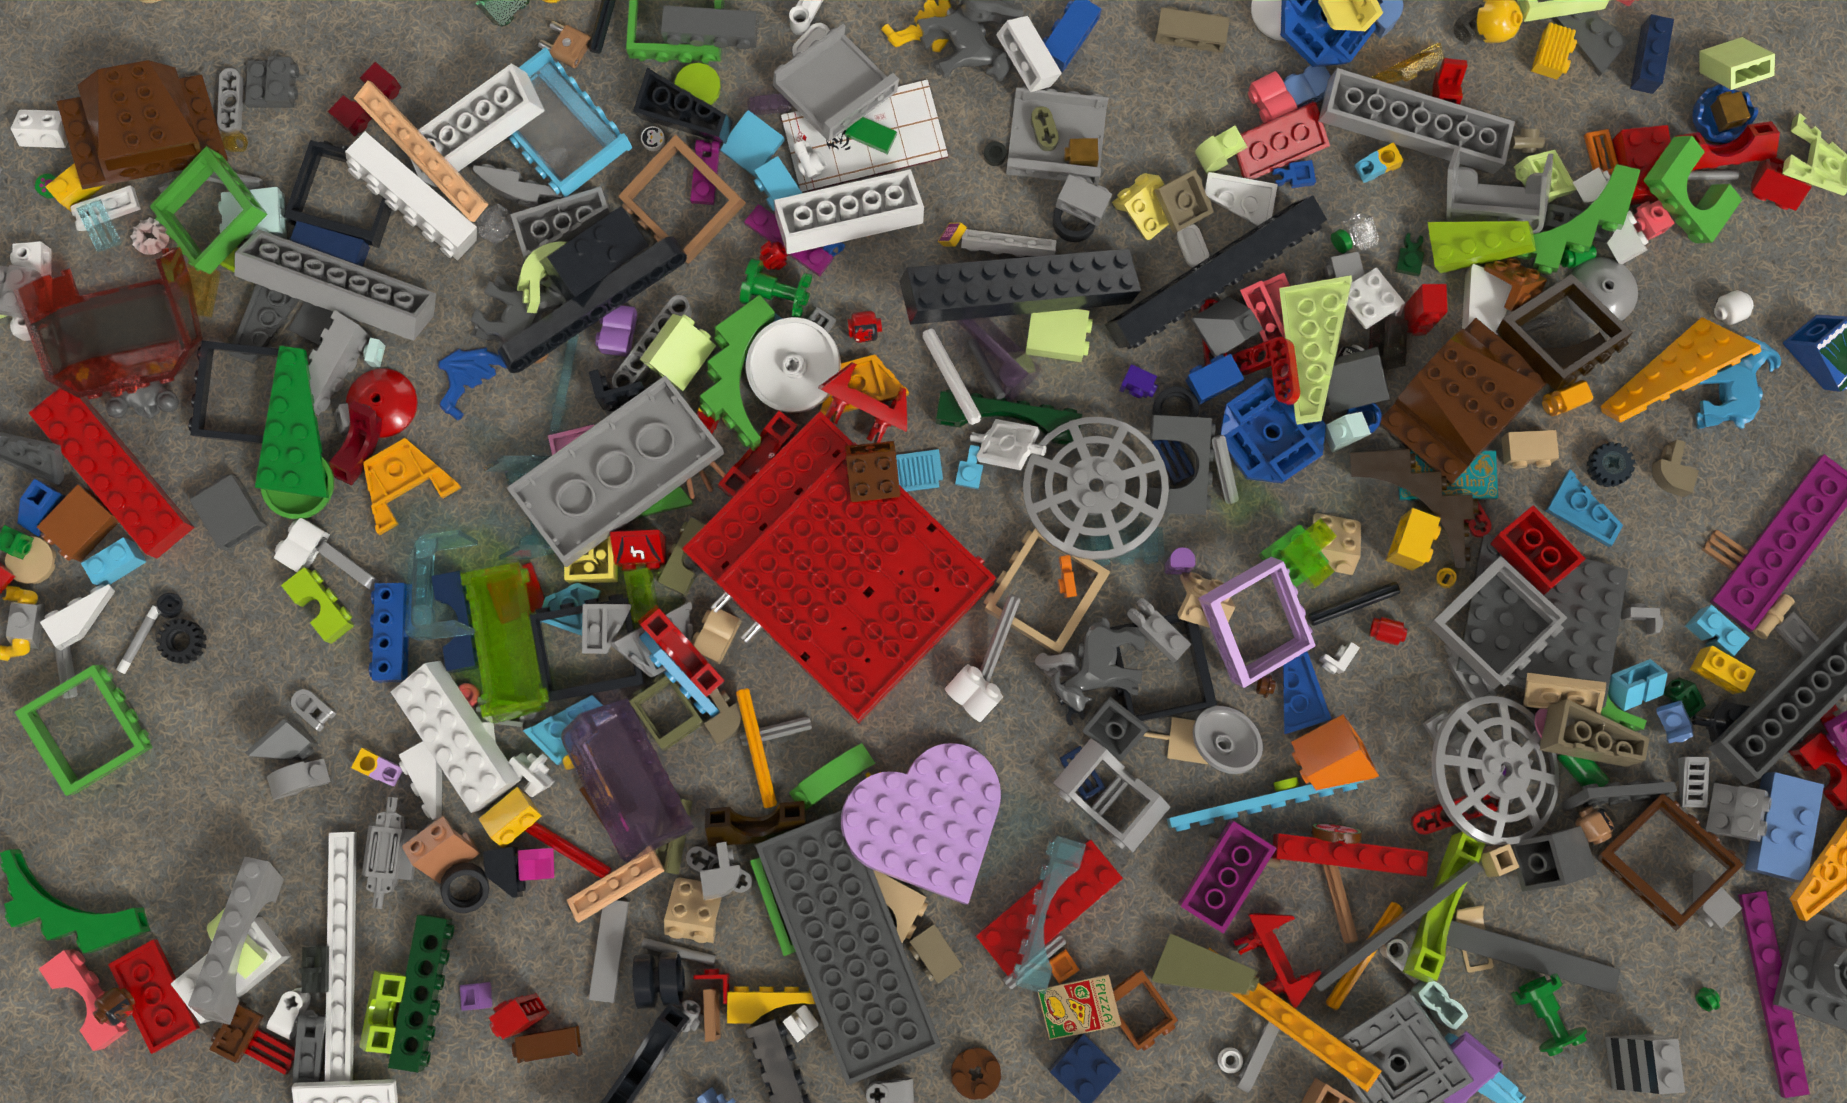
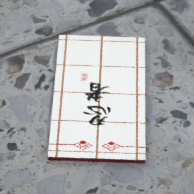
M928 80L899 86L894 95L863 116L897 131V136L888 155L846 137L847 129L828 142L799 111L781 115L799 188L802 193L948 158V151L945 146ZM800 141L810 142L813 151H819L822 154L827 167L821 170L820 176L812 179L800 172L798 167L800 160L792 147L795 143Z

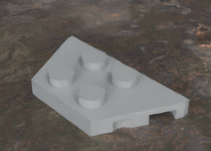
M687 602L666 613V616L691 642L693 626L690 624L689 610L692 609V604ZM642 626L611 643L613 648L649 677L656 676L667 670L663 665L658 668L648 657L652 653L639 638L645 632Z

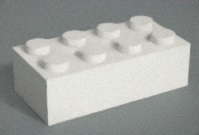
M262 917L255 918L248 935L267 953V957L246 979L237 972L236 994L238 999L292 956ZM207 954L171 983L187 1006ZM188 1006L200 1024L210 1022V1020L204 1019Z

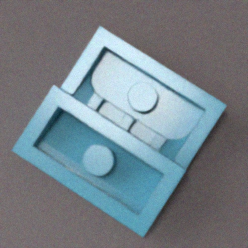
M748 110L734 127L727 143L723 144L720 151L755 177L754 170L769 162L772 155L785 139L776 130Z

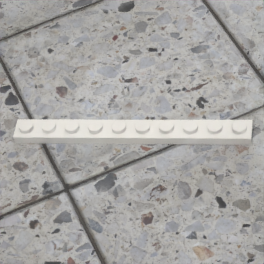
M357 832L329 833L327 918L329 992H326L325 1082L353 1081Z

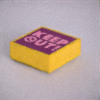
M949 223L938 243L944 247H955L967 227L962 223Z

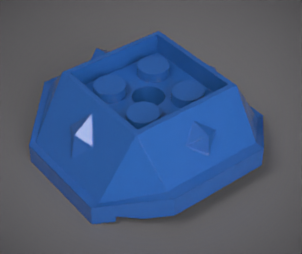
M1282 0L1280 35L1312 67L1341 65L1351 62L1376 29L1374 22L1366 31L1334 30L1329 26L1318 0Z
M1265 377L1226 404L1220 435L1226 437L1229 455L1246 479L1282 484L1323 455L1326 424L1322 420L1297 425L1294 404L1287 405L1279 402L1275 396L1273 379ZM1266 429L1274 430L1277 437H1268Z

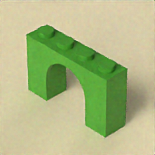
M1693 136L1674 137L1643 181L1650 188V192L1662 203L1663 208L1673 216L1676 224L1682 227L1692 242L1713 243L1742 201V198L1731 184H1712L1698 205L1694 207L1688 198L1687 181L1691 171L1705 151Z

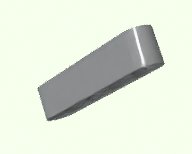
M676 295L668 301L613 375L612 384L614 388H618L620 382L625 379L630 380L629 384L643 382L652 369L645 364L640 369H634V363L641 361L639 359L647 350L648 344L653 342L661 331V327L666 324L672 314L678 316L684 314L689 318L691 317L692 309L686 297ZM678 305L686 306L683 312L677 313L674 311Z

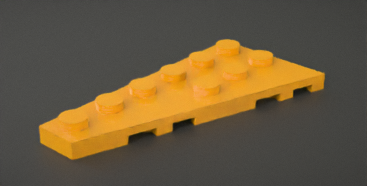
M1701 317L1600 406L1601 412L1621 423L1646 410L1649 404L1657 400L1662 402L1670 398L1669 394L1679 389L1684 391L1716 375L1719 369L1729 364L1734 366L1740 363V359L1749 354L1754 356L1760 353L1761 347L1759 344Z
M1847 817L1789 898L1800 920L1808 921L1847 890Z

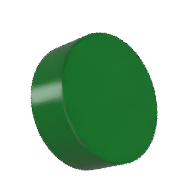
M1338 229L1331 234V242L1338 252L1344 254L1352 249V239L1345 230Z

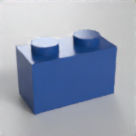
M1223 354L1216 356L1210 360L1211 364L1205 367L1198 365L1189 371L1190 374L1185 381L1191 392L1196 396L1199 405L1241 385L1244 377L1231 354L1225 357Z

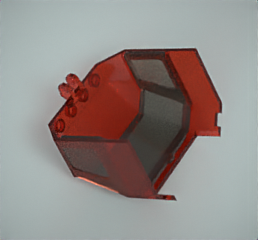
M174 247L171 248V251H169V248L161 249L163 255L156 259L161 278L79 295L72 272L68 268L61 270L62 276L52 278L50 274L44 275L14 289L16 300L45 379L78 398L87 396L88 399L101 397L103 392L110 391L113 397L120 396L125 391L128 394L135 393L137 389L148 387L151 385L150 382L159 381L160 384L174 381V377L182 371L203 340L192 282L181 248Z

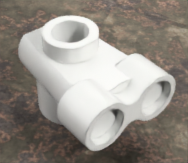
M800 141L795 143L792 147L800 160L798 164L800 172L812 179L820 176L821 170L827 167L822 154L819 151L814 152L810 142Z

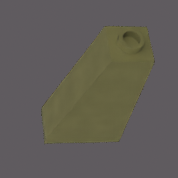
M1170 933L1152 981L1164 985L1249 995L1250 991L1254 992L1260 978L1256 976L1258 973L1256 970Z

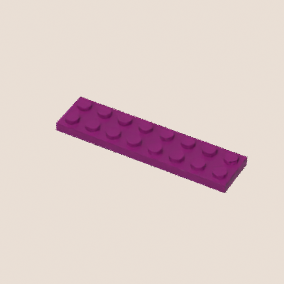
M1825 454L1821 455L1750 547L1747 554L1744 555L1741 562L1738 563L1735 570L1728 576L1710 600V603L1746 631L1752 632L1847 507V471Z

